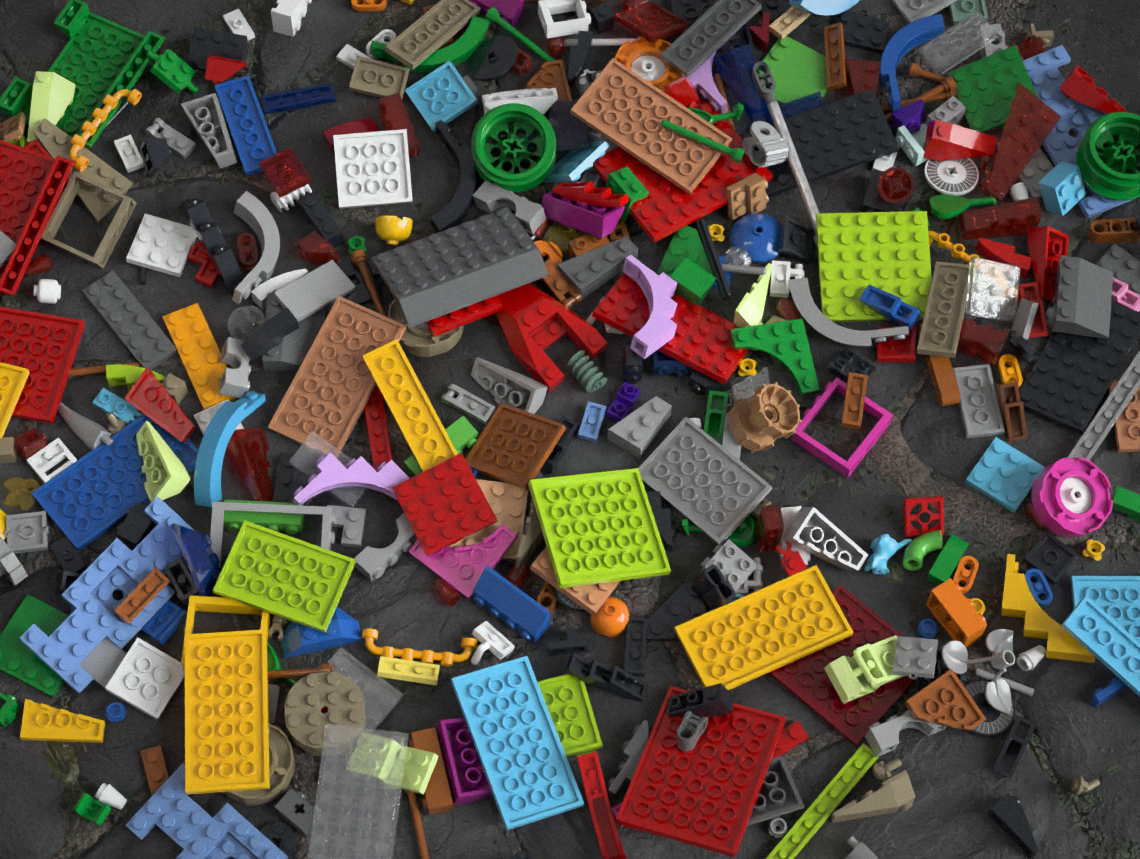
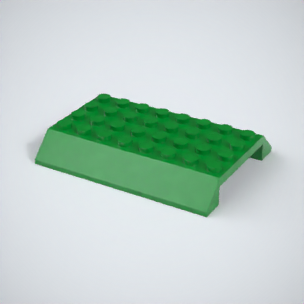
M69 0L53 23L69 39V42L48 70V72H55L76 86L73 102L70 106H67L63 118H60L56 124L59 129L72 138L75 134L79 136L83 134V124L86 121L91 123L95 119L92 117L93 112L96 108L103 109L105 106L103 100L108 94L113 96L119 90L132 89L151 61V58L146 54L150 49L156 53L165 40V37L149 31L144 36L91 13L88 4L81 0ZM15 77L0 98V109L10 118L23 112L26 116L25 127L29 128L33 89L31 83ZM126 97L119 99L118 104L114 109H111L105 121L101 122L96 132L87 139L84 145L86 149H90Z

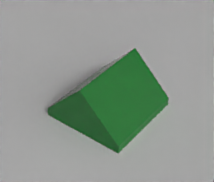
M688 257L682 261L670 276V278L677 282L675 293L694 305L699 306L717 279Z

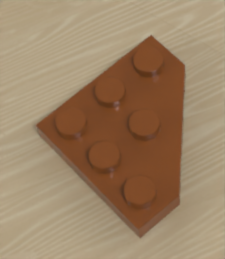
M563 60L545 62L541 66V70L528 82L525 89L556 88L558 99L555 102L572 101Z
M952 669L946 671L904 702L916 720L964 731H971L986 720Z

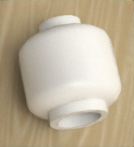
M40 279L38 285H34L33 296H37L39 303L55 304L57 299L60 300L61 285H58L56 280Z

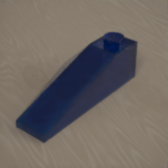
M750 44L729 50L715 57L720 77L740 104H743L744 110L751 120L755 121L770 116L766 101L758 96L751 78L755 60Z

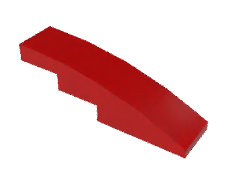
M593 181L560 182L552 188L556 194L590 205L622 207L629 201L628 194H612L610 187L594 188Z

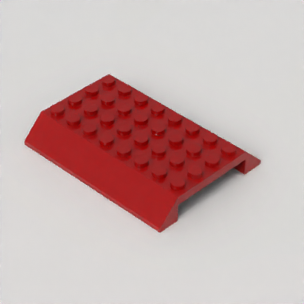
M0 140V230L17 245L11 258L0 268V295L15 296L75 162L60 156L54 159Z

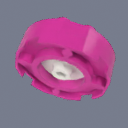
M1082 457L1060 459L1046 466L1034 481L1032 487L1034 511L1039 520L1053 533L1070 538L1082 536L1101 527L1110 515L1113 506V500H1110V482L1107 476L1090 460Z

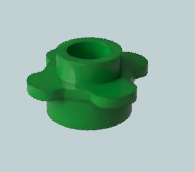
M358 236L348 239V253L351 255L354 251L361 249L366 252V247H364L365 239Z

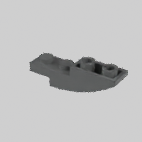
M645 719L641 725L638 723L632 732L634 736L631 741L627 740L621 749L623 751L622 759L624 760L617 770L619 774L616 778L612 777L607 784V795L614 800L624 784L630 785L647 744L649 729L648 721Z

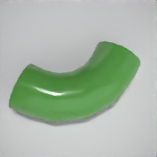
M941 530L924 533L913 539L905 549L903 556V566L905 569L910 571L919 570L922 567L923 557L926 554L943 549Z

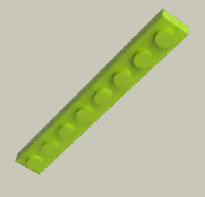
M863 743L766 859H794L877 761L879 756L876 757L873 750Z

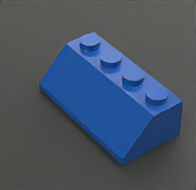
M487 565L473 589L474 601L479 606L483 607L484 605L488 608L491 615L495 618L500 617L504 620L507 627L520 632L523 639L536 643L550 627V611Z

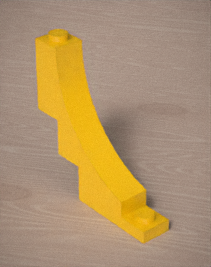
M1007 554L1001 616L1025 618L1024 637L1048 639L1046 658L1095 663V656L1041 609L1028 588L1025 575L1018 573L1019 562H1015V555Z

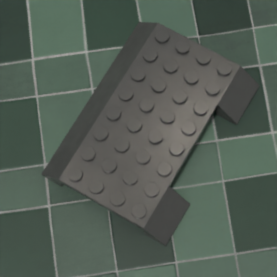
M508 207L380 253L367 261L373 273L380 274L401 307L402 317L409 328L548 276L538 247Z

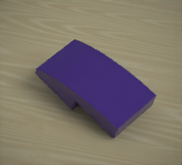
M624 382L617 392L615 400L606 411L605 416L617 422L627 417L642 390Z

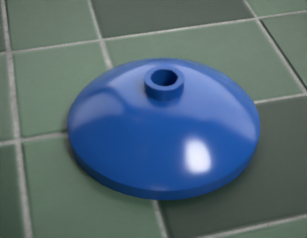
M754 213L745 215L737 220L731 229V246L742 259H744L743 253L747 252L748 255L745 256V259L750 256L748 258L749 262L764 263L771 261L781 253L778 251L781 224L773 217L765 214Z

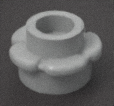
M781 818L772 819L768 824L769 834L774 835L776 838L783 837L788 831L785 820Z

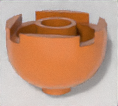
M608 597L594 616L590 615V623L597 634L613 638L620 636L626 631L630 614L622 600L616 597Z

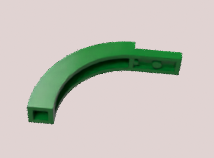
M473 16L468 29L456 42L443 49L436 50L415 69L412 70L410 68L409 72L431 73L449 60L454 67L471 57L472 53L483 42L488 32L490 21ZM372 40L369 54L374 58L390 60L395 64H403L385 52L387 44Z

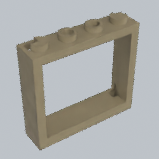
M74 172L71 179L67 180L64 192L60 194L58 204L50 216L41 239L103 269L137 203L124 194ZM82 184L122 202L94 257L54 239Z

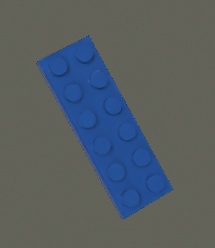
M249 75L214 85L245 175L249 176L280 167V159Z

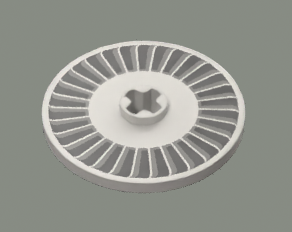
M970 158L945 161L928 159L924 169V175L928 184L936 191L945 195L960 196L967 194L975 188L979 179L978 168Z

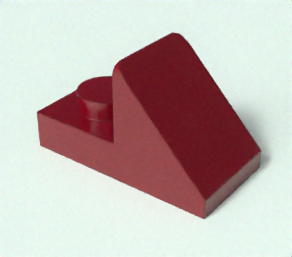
M763 12L762 19L758 21V26H749L752 41L762 52H767L770 13Z

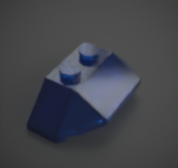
M175 523L171 524L170 526L199 595L210 597L221 570L218 565L220 563L216 553H213L211 548L212 541L210 537Z

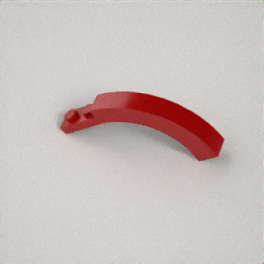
M594 750L576 755L587 805L602 858L627 859L613 818L598 753Z

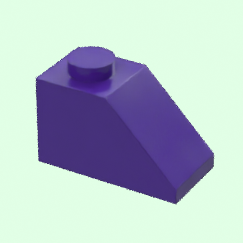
M919 99L891 113L892 125L896 131L903 125L911 134L920 130L925 116L923 100Z

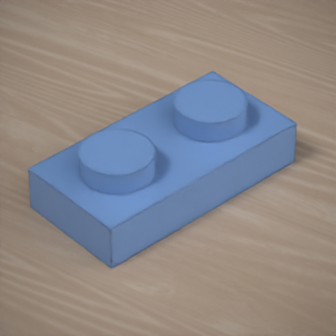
M588 401L578 438L597 442L606 406Z

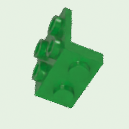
M628 167L611 173L606 187L611 188L612 194H628L629 201L624 205L625 209L620 217L622 222L627 220L632 203L646 198L649 193Z

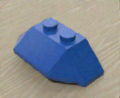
M336 607L326 633L290 621L284 631L281 645L284 658L357 643L363 640L361 638L359 622Z

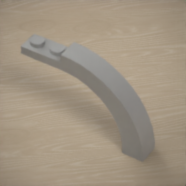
M248 191L236 201L234 214L248 223L256 233L261 245L262 257L251 272L235 288L232 300L237 304L243 298L247 299L253 287L257 288L260 282L264 283L271 278L280 250V236L275 220L262 202Z
M807 278L788 280L792 298L803 318L814 330L833 342L850 347L868 348L872 347V340H875V342L887 341L886 338L894 337V340H903L905 336H909L908 326L869 331H858L841 327L829 320L817 308L812 299Z

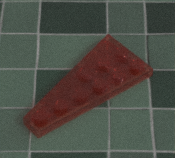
M1021 83L1016 86L1015 97L1011 103V110L1006 119L999 142L1000 146L995 155L994 166L985 188V192L994 197L998 202L1002 201L1061 118L1058 113Z

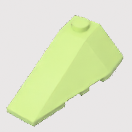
M36 71L32 91L28 143L37 139L33 134V130L44 118L56 126L59 119L63 118L67 106H70L73 102L75 84L55 72Z
M770 263L765 267L767 268L766 275L759 276L757 284L754 283L752 285L750 293H746L735 311L733 323L739 328L763 325L761 321L772 268Z

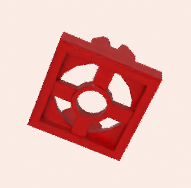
M943 496L904 498L902 521L905 537H918L924 533L941 530L942 535H944ZM921 503V510L917 514L910 515L913 507ZM927 503L934 505L937 513H931L928 510ZM922 512H928L930 514V518L927 522H921L919 520V516ZM932 520H936L935 526L928 529V524ZM910 521H918L921 524V530L914 528Z

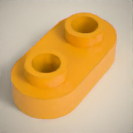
M1011 354L1001 356L998 362V369L1002 382L1014 380L1018 382L1020 388L1023 379L1018 360Z

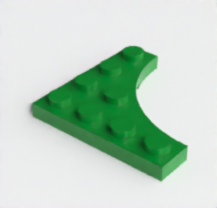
M803 318L731 329L730 335L734 349L760 350L770 354L769 356L780 364L783 363L791 372L790 375L794 379L800 395L816 393L820 390Z

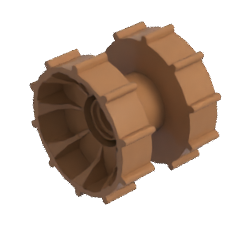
M777 382L767 386L763 384L756 388V393L752 398L745 399L742 397L733 403L734 407L727 413L730 424L729 431H732L738 441V445L751 450V453L760 450L765 452L774 446V441L777 438H788L796 433L795 429L802 422L799 412L800 405H797L795 399L790 394L791 391H787L779 386Z

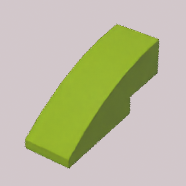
M120 364L106 365V377L109 387L127 385L128 391H130L145 368ZM152 371V373L162 384V382L165 379V376Z

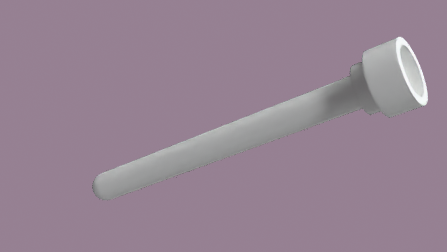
M638 36V38L593 39L592 46H622L627 41L631 43L639 40L642 36ZM566 39L564 45L578 46V39Z

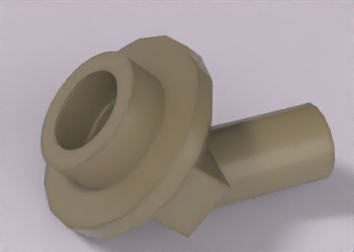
M113 412L106 414L110 421L108 431L111 433V436L127 426L122 419H117Z
M899 758L888 764H885L884 761L875 763L873 774L878 780L884 782L891 777L890 771L902 766Z
M1078 776L1073 779L1071 790H1073L1074 795H1079L1082 792H1088L1100 785V782L1097 778L1086 782L1082 776Z

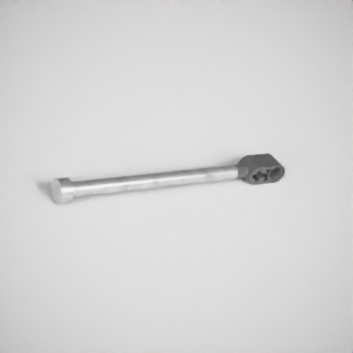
M759 61L753 67L751 78L758 96L766 101L776 130L788 144L789 153L787 160L816 233L813 239L817 246L816 214L820 213L775 97L774 90L776 84L769 65ZM762 70L765 74L760 75L756 71Z

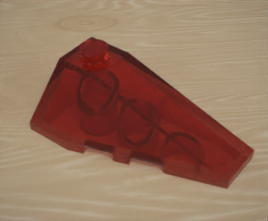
M263 428L234 430L225 451L226 457L255 501L272 502V480L268 476L270 462L267 461L269 445Z

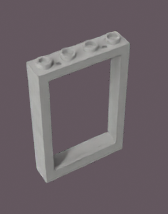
M213 502L207 581L216 583L221 571L224 511L323 515L321 548L331 550V544L335 542V532H332V524L336 523V512H333L332 507Z

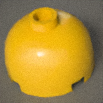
M378 216L375 222L376 233L382 240L387 241V245L397 246L398 242H403L410 236L413 220L407 217H403L402 220L397 218V216Z

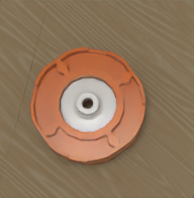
M642 36L639 40L631 43L627 41L619 48L614 58L663 92L665 91L663 87L682 78V73L661 57V54L671 43L653 36Z

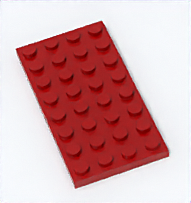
M623 273L594 309L592 317L633 337L649 320V305L638 283ZM674 293L671 299L677 303L674 317L670 320L677 324L674 338L657 350L725 385L750 350L733 348L730 331L739 327L733 322L699 305H694L684 297Z

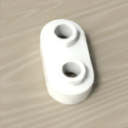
M385 29L372 40L388 45L396 38V34L392 30ZM371 40L366 46V54L370 58L376 60L377 58H374L371 54H369L370 45L372 42Z

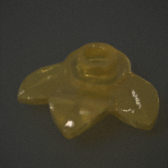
M558 222L555 227L548 228L544 241L554 242L563 254L568 251L569 241L579 238L580 235L574 231V227H568Z
M15 477L4 482L5 487L11 491L4 501L6 506L17 507L20 505L21 509L26 511L34 505L35 498L32 492L40 487L36 480H24L20 477ZM29 487H33V488H34V489L31 490V491H27V489H28Z

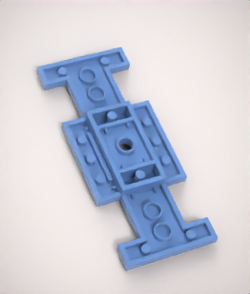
M1063 45L1023 60L1042 107V110L1025 117L1055 167L1061 161L1076 165V153L1085 132L1096 119L1105 115L1103 111L1075 101L1071 97L1067 98L1060 92L1061 89L1059 87L1064 78L1057 67L1070 63L1071 60ZM1068 132H1075L1077 137L1070 136ZM1088 187L1092 196L1080 200L1078 205L1088 219L1131 200H1110L1099 196Z
M158 496L143 511L157 526L137 547L131 551L116 538L61 595L76 610L49 637L33 624L19 638L25 646L78 694L94 679L79 665L106 637L121 650L175 593L167 584L129 625L113 612L156 567L165 575L167 572L164 568L182 557L186 552L200 565L209 558L210 544ZM113 591H121L123 599L115 600L112 597Z
M184 763L126 824L141 840L157 825L184 849L176 859H288L286 854L230 804L226 803L212 818L185 794Z

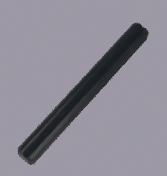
M700 219L696 221L695 225L713 275L717 278L716 283L723 300H728L732 298L730 287L706 221Z

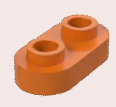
M351 0L352 8L356 11H382L387 6V0Z
M972 556L961 558L953 578L954 583L961 582L965 585L961 587L963 594L970 591L979 567L978 561ZM964 566H969L971 569L967 570Z

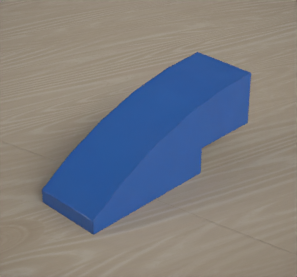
M870 284L859 299L866 306L902 327L908 326V329L911 331L921 316L918 308L902 302L901 298Z

